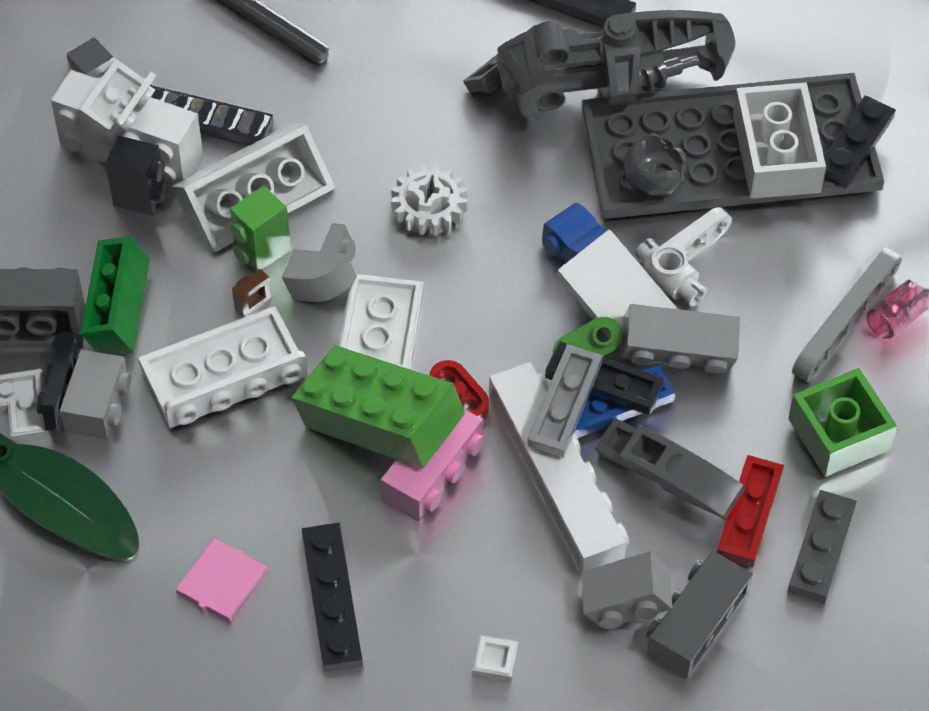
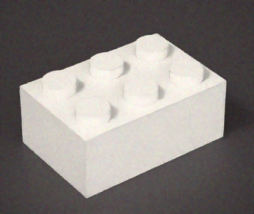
M807 82L737 88L733 118L750 199L821 193L826 164Z

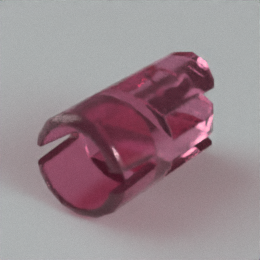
M907 279L867 312L866 319L870 329L877 336L889 330L882 337L884 340L895 337L929 309V289H924L920 284Z

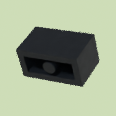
M118 135L105 162L113 206L153 216L158 204L164 203L168 193V183L164 182L163 175L165 162L161 161L159 145Z

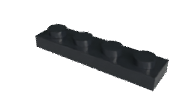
M340 522L301 528L323 671L325 673L363 667Z

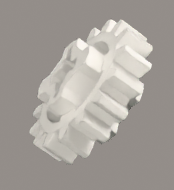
M422 164L420 172L416 173L411 168L407 169V179L401 176L397 177V186L391 188V211L396 212L397 223L406 222L407 231L418 227L419 235H423L426 229H431L434 236H436L440 227L449 232L452 230V221L459 224L462 222V213H467L468 190L463 187V179L461 177L453 179V170L448 169L441 173L439 165L436 164L432 171H427V167Z

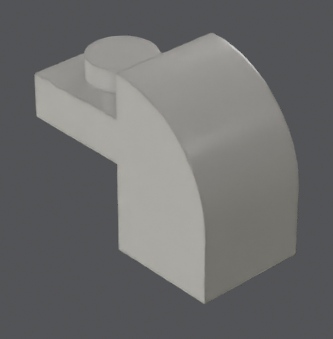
M331 224L320 251L293 250L282 275V279L293 300L309 302L327 301L341 295L353 284L357 276L350 261L355 256L356 246L345 224Z

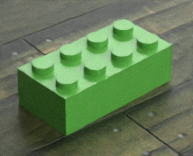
M337 345L330 349L292 396V400L306 428L423 469L465 415L453 383Z

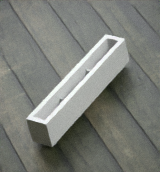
M530 361L489 376V397L582 576L583 571L625 559L626 545L629 544V537L624 525L621 522H615L611 514L613 509L608 495L605 492L600 493L595 484L596 475L589 461L584 462L579 454L580 445L575 433L564 458L528 446L529 434L549 388L542 373L537 374Z

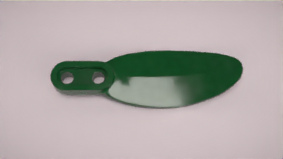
M0 433V454L6 453L5 456L0 457V490L17 509L45 529L97 555L120 561H126L136 556L140 543L135 524L120 499L98 475L62 453L40 446L17 444Z

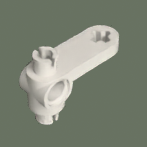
M715 207L660 247L652 238L646 239V243L642 242L639 245L635 255L645 262L643 269L666 295H670L674 300L683 297L690 306H695L696 301L700 302L705 297L707 288L698 282L699 273L688 261L720 239L730 227L732 217L721 207Z

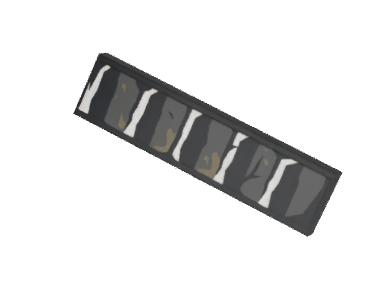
M150 85L155 89L151 98L198 113L199 128L202 134L252 145L267 137L274 123L273 114Z

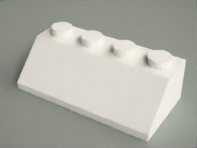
M290 124L171 186L186 218L212 252H216L234 242L233 234L230 230L232 225L230 208L263 185L287 206L288 213L335 189L307 124Z

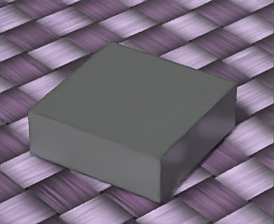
M95 37L66 53L67 61L77 72L93 78L108 70L114 61V57Z

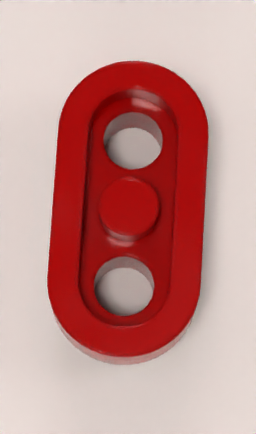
M444 360L436 363L431 368L429 376L454 384L463 409L474 407L476 410L469 412L483 420L487 417L489 412L488 395L460 363Z

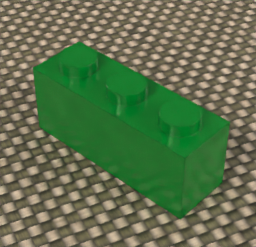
M131 236L99 240L97 242L80 335L96 352L111 355L134 352L150 259Z

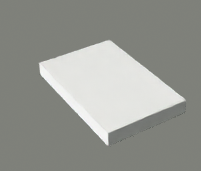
M610 229L555 272V276L593 320L598 317H610L619 323L622 331L624 315L630 304L677 309ZM602 328L601 330L610 339V330L607 328ZM622 343L618 348L620 352H622Z
M356 274L357 277L349 289L339 346L411 369L424 293V281Z

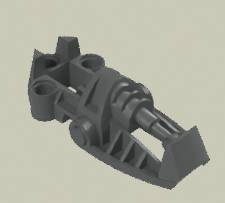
M655 10L616 14L606 20L604 31L578 34L575 28L563 29L559 22L545 21L497 48L496 70L501 79L503 90L506 93H510L523 116L538 122V109L550 111L561 107L566 100L564 93L599 88L607 104L636 101L637 96L641 94V90L652 92L654 86L656 88H665L667 78L682 74L684 69L697 65L699 68L709 71L713 80L718 81L726 71L734 52L736 41L732 26L724 14L707 11ZM706 35L705 45L670 49Z

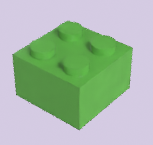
M860 368L793 394L788 419L824 477L891 450L897 425Z

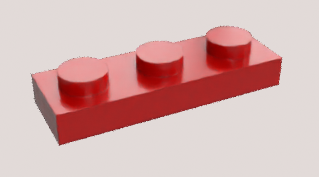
M747 455L739 482L744 485L745 490L727 516L716 553L734 563L754 567L783 473V464Z

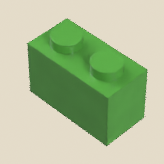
M264 185L230 208L232 222L230 230L234 238L233 252L242 264L246 265L248 263L255 271L260 268L263 270L291 250L287 206Z

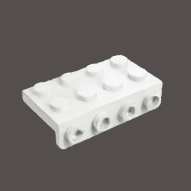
M276 306L138 357L140 368L169 428L180 424H189L200 416L213 411H223L234 403L250 397H259L270 389L283 384L295 383L301 377L308 375L307 359L303 351L298 350Z

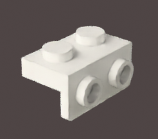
M115 59L83 103L76 116L111 140L119 129L126 133L138 116L132 112L136 104L144 107L154 93L155 89L150 84L157 75L150 71L146 79H144Z

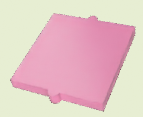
M213 538L178 585L176 593L198 604L201 611L207 609L231 622L268 568L266 565L245 555L243 549L236 550Z

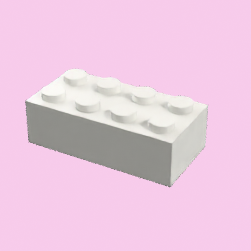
M70 70L51 99L61 145H64L69 150L81 151L95 156L100 161L106 162L119 135L159 145L161 161L165 162L164 182L175 185L194 174L203 159L198 113L150 97L144 107L136 104L132 110L138 116L125 133L119 129L111 140L76 116L100 80Z

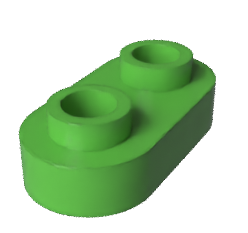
M598 317L560 337L553 347V353L559 341L605 357L620 347L623 340L622 328L617 321L610 317ZM602 328H607L611 332V338L607 342H600L597 338V332Z

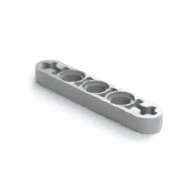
M884 248L801 351L793 365L792 374L808 383L814 379L891 281L900 266L901 256L887 248Z

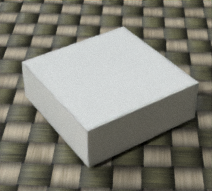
M479 635L472 667V676L511 683L518 641Z

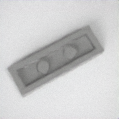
M566 345L529 434V447L564 458L601 368L603 355Z

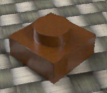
M261 268L250 276L241 278L232 288L234 308L243 318L272 298L270 277Z

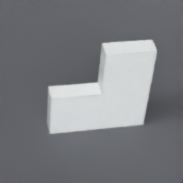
M42 369L0 375V413H9L11 439L15 443L50 438V431L45 430L43 415L37 413L38 395L40 392H45Z

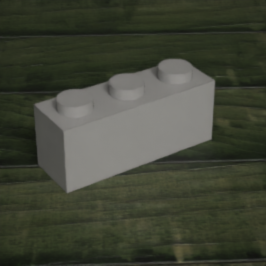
M630 304L624 315L621 357L630 358L633 363L642 365L651 364L655 361L668 363L669 367L676 369L698 366L704 367V370L710 373L726 372L731 370L738 360L740 317Z

